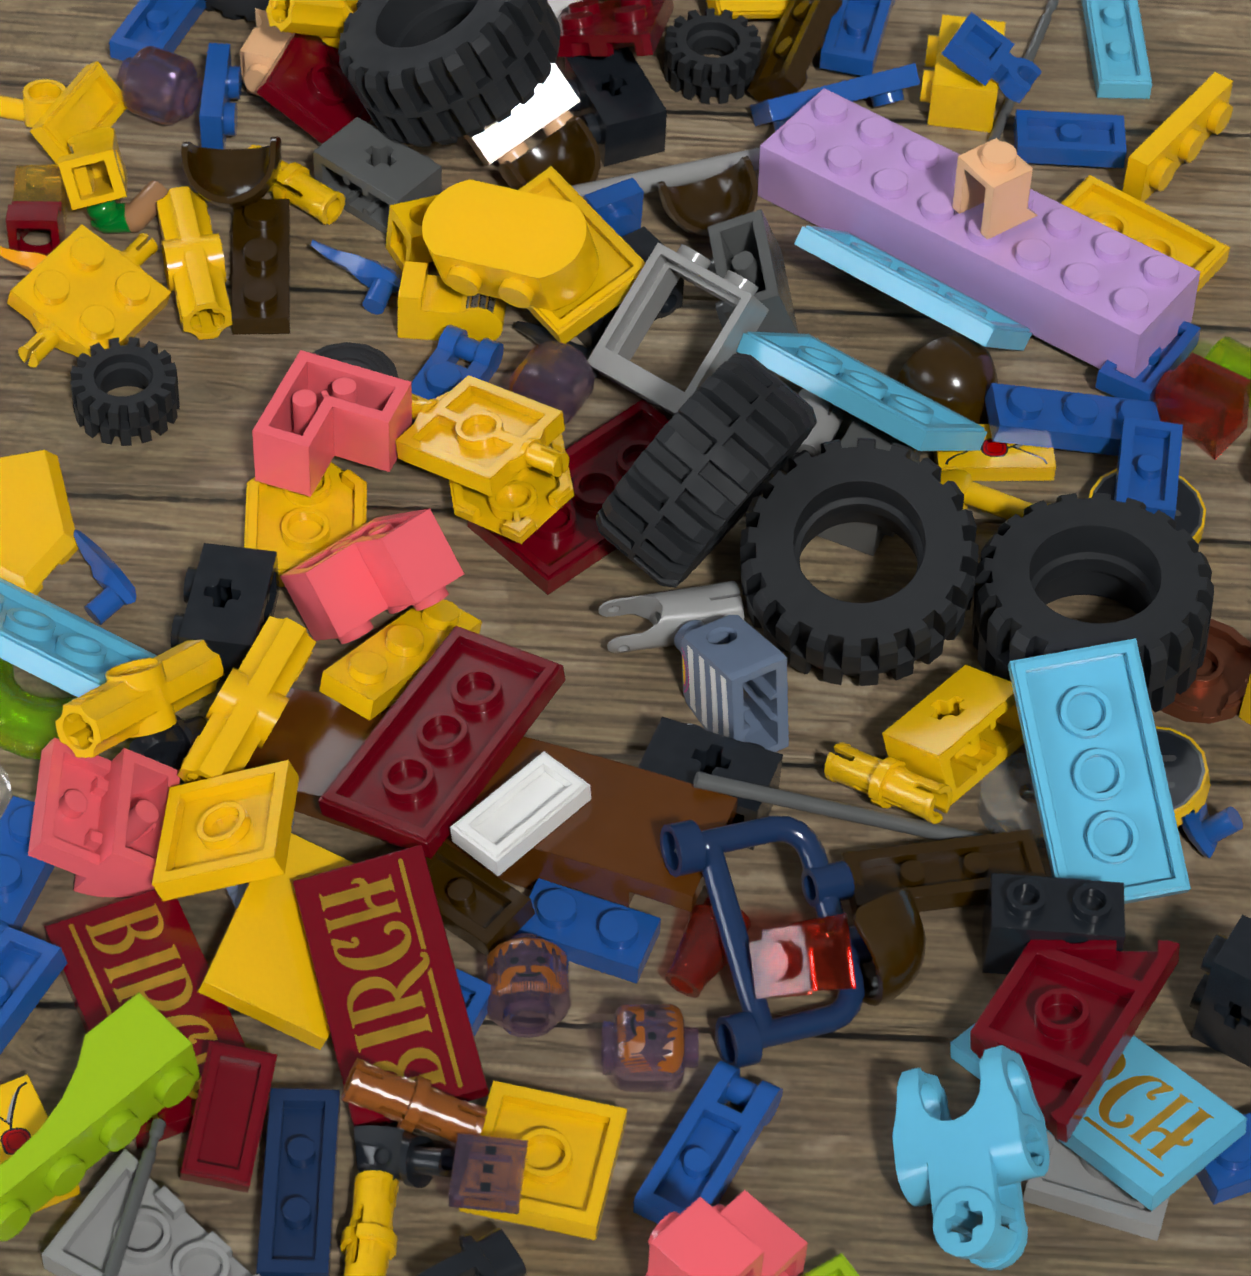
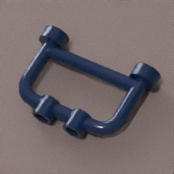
M768 816L702 831L696 822L691 819L664 825L660 832V847L669 873L674 877L702 872L742 1009V1012L719 1017L716 1021L715 1038L722 1061L737 1068L756 1065L762 1059L764 1048L832 1033L849 1025L859 1013L865 995L863 975L859 964L871 962L872 956L855 925H847L841 901L849 900L854 895V879L848 864L842 860L829 863L826 851L818 835L807 824L790 816ZM773 842H785L790 844L800 857L803 867L801 875L803 894L811 907H815L822 930L820 937L821 954L826 966L834 971L838 985V994L835 1001L830 1005L772 1019L724 853Z

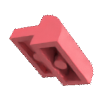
M54 737L41 752L28 856L74 873L73 891L95 897L124 898L155 889L152 885L169 788L180 785V777L177 776L179 770L126 748L112 761L99 755L93 758H77L66 744L61 743L60 739Z

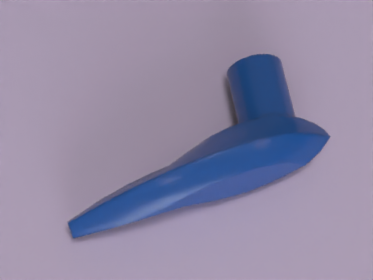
M312 240L311 246L369 287L362 303L363 307L372 314H382L392 293L399 291L401 275L378 261L343 252Z
M74 530L73 536L81 554L91 566L94 579L104 589L84 609L93 621L98 625H102L122 606L136 601V590L123 571L95 542L81 531Z
M1205 802L1204 806L1196 814L1195 809H1193L1188 815L1182 817L1183 824L1181 826L1187 837L1197 850L1208 858H1211L1218 841L1243 829V821L1240 814L1231 806L1209 816Z

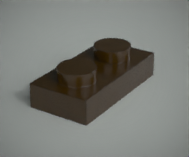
M443 842L431 859L426 857L445 928L484 955L488 956L499 944L510 940L535 914L529 897L445 842Z

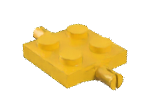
M81 224L10 290L7 304L27 318L37 332L24 346L18 349V354L22 361L25 363L29 359L28 366L37 367L54 348H58L76 357H79L82 352L91 357L90 347L98 342L104 349L109 348V339L119 337L120 346H124L128 343L129 337H135L167 306L171 291L140 267L158 251L156 241L151 238L147 242L149 235L140 233L124 251H119Z
M470 375L465 377L451 391L435 399L428 400L412 393V419L415 422L395 440L398 459L491 497H494L526 467H535L555 477H561V472L565 473L569 465V455L566 452H560L548 447L565 431L563 411Z

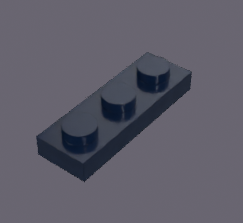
M271 1088L256 1270L260 1276H330L341 1105L340 1090Z

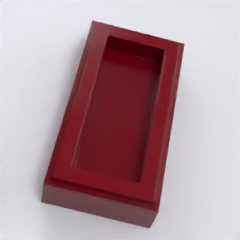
M209 1041L180 1180L248 1193L278 1054Z

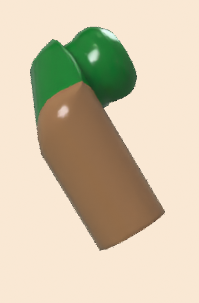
M151 180L131 202L116 203L115 200L88 206L86 211L89 217H91V225L104 234L139 232L157 215L156 201L167 195L168 190L159 182Z

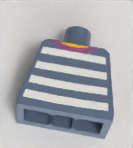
M727 615L708 624L701 620H692L684 624L678 630L674 639L676 648L682 654L683 694L687 705L705 730L738 741L756 743L773 752L788 747L787 657L739 615Z

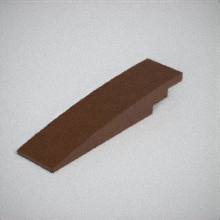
M290 688L286 695L289 698L287 705L261 749L256 747L244 770L289 760L299 776L295 812L385 841L323 816L318 800L392 706H389L369 721L323 693ZM522 737L464 814L466 815L544 751L590 784L591 800L497 877L505 882L529 890H533L537 879L540 878L629 907L634 894H638L692 912L705 884L702 872L674 877L669 873L661 853V829L666 824L690 819L696 822L701 831L730 825L736 815L738 798L694 788V784L614 760ZM451 833L449 834V836L444 841L446 844H448L458 852L462 853L463 855H465L466 857H468L469 859H471L487 871L494 874L483 864H481L479 861H477L475 858H473L471 855H469L467 852L461 849L458 845L452 842Z

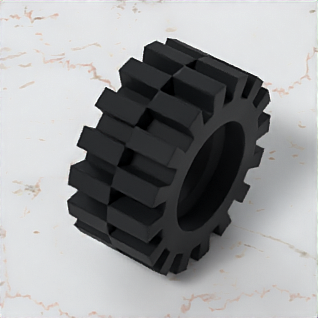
M705 8V15L700 16L697 10L688 12L687 20L680 15L674 20V26L669 25L665 37L663 70L666 82L671 81L670 88L677 93L684 88V98L692 100L695 95H700V103L710 104V97H717L719 104L728 103L729 94L736 100L744 97V89L748 90L760 64L761 36H758V29L754 24L747 27L748 19L740 15L736 20H733V11L724 9L722 16L714 15L715 8ZM703 55H718L721 57H707Z
M118 337L109 339V348L104 349L99 342L91 346V357L83 352L77 358L78 367L72 366L70 383L76 421L79 427L85 425L87 435L94 438L100 432L101 442L110 445L114 437H121V446H132L131 437L139 436L143 444L152 441L151 430H154L161 436L168 431L167 422L174 424L178 417L177 409H180L177 368L175 362L171 363V355L166 350L158 353V344L148 341L145 347L141 348L139 338L129 337L128 345L120 346ZM125 386L144 389L130 396L107 394V392L115 388Z

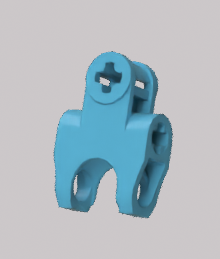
M1003 1045L984 1050L983 1057L980 1059L981 1080L979 1095L972 1108L965 1115L955 1120L951 1118L947 1096L938 1076L925 1073L920 1067L902 1072L897 1086L896 1117L892 1134L898 1182L908 1202L918 1207L928 1204L932 1205L933 1232L936 1242L945 1252L960 1259H969L973 1264L987 1270H1002L1013 1265L1022 1255L1027 1244L1028 1227L1025 1220L1021 1181L1044 1176L1048 1172L1050 1163L1045 1118L1034 1095L1028 1071L1020 1054Z

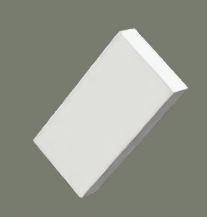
M543 751L450 827L452 842L499 876L591 800L590 784Z

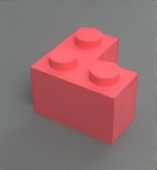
M300 350L252 430L255 481L311 497L334 456L390 472L398 458L395 440L412 426V382Z
M429 508L376 517L284 573L280 578L314 641L338 639L341 644H346L371 631L374 626L370 619L386 609L389 614H394L413 605L416 611H420L440 602L449 595L445 586L464 575V572Z
M746 1190L726 1207L722 1204L712 1207L699 1197L683 1213L679 1214L677 1211L669 1213L654 1228L648 1240L650 1249L646 1276H802L808 1242Z

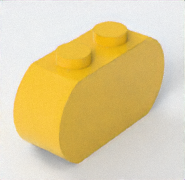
M469 179L456 183L442 191L431 202L425 212L422 222L423 239L437 271L448 287L463 295L475 296L482 294L502 299L517 308L533 306L553 311L566 307L582 297L592 286L599 268L598 252L585 217L574 202Z

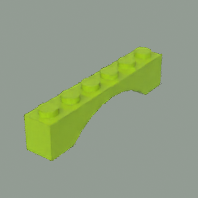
M137 993L85 1034L78 1065L61 1101L39 1131L9 1159L0 1164V1241L10 1240L19 1234L29 1222L32 1214L53 1197L62 1196L72 1191L81 1182L90 1167L110 1151H119L131 1143L143 1124L164 1107L170 1108L183 1101L191 1092L195 1082L201 1078L193 1044L142 994Z

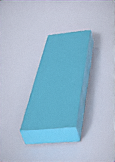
M1081 0L1097 98L1150 99L1152 80L1138 0Z

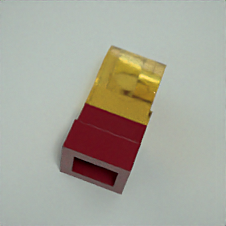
M17 165L12 205L8 204L5 220L10 249L49 255L64 241L67 213H65L66 189L58 165ZM44 230L51 233L52 241L36 246L26 243L23 239L30 232Z

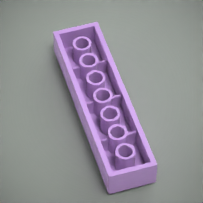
M825 88L760 145L759 197L819 227L851 233L1028 327L1032 335L1099 369L1109 360L1117 365V371L1136 378L1148 366L1149 357L1159 347H1161L1162 351L1177 336L1179 326L1184 321L1192 322L1200 271L1030 189L1028 207L1038 216L987 240L981 234L984 202L960 214L952 208L957 160L960 154Z

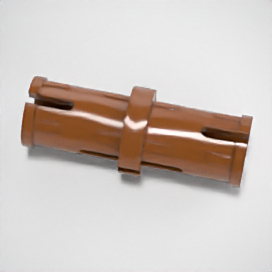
M359 1058L353 1064L341 1097L343 1102L372 1110L387 1118L398 1121L397 1127L401 1130L412 1133L416 1128L447 1139L468 1150H472L476 1145L488 1111L484 1106H479L466 1100L463 1101L432 1088L431 1080L421 1076L411 1080L380 1069V1067Z

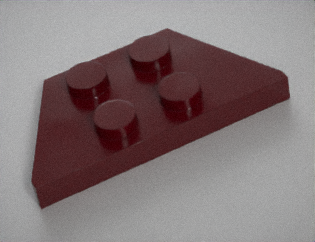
M582 0L568 5V10L562 11L558 18L561 34L557 57L611 56L614 54L613 49L635 46L636 56L653 55L674 9L673 0H610L599 3V0Z
M1030 940L971 1029L970 1049L980 1059L983 1057L984 1050L1001 1045L1020 1054L1028 1071L1037 1103L1045 1118L1046 1128L1056 1139L1067 1143L1178 964L1180 944L1171 940H1158L1157 951H1117L1116 940H1089L1079 944L1068 943L1064 940Z

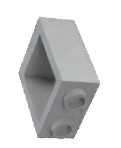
M658 242L586 363L604 377L674 416L704 381L715 373L720 365L728 361L732 355L738 353L736 351L743 333H748V331L757 332L769 309L754 296L758 287L749 280L730 270L722 278L707 270L711 261L697 251L681 244L678 251L675 252ZM680 277L735 307L685 392L630 361Z

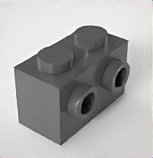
M759 209L709 226L708 232L713 258L709 259L711 261L708 267L709 271L724 278L727 271L730 270L749 280L758 287L754 296L769 309L757 332L799 333L782 250L762 210ZM721 300L716 302V310L723 328L735 307Z

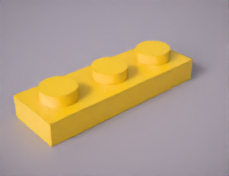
M1214 72L1129 156L1122 189L1124 193L1144 202L1155 190L1163 191L1173 178L1175 170L1184 161L1192 162L1199 154L1203 143L1213 133L1218 135L1225 129L1233 112V106L1229 104L1233 80Z
M445 599L420 611H416L413 607L324 670L319 692L370 721L397 701L455 626L480 634L482 621L458 608L453 602Z

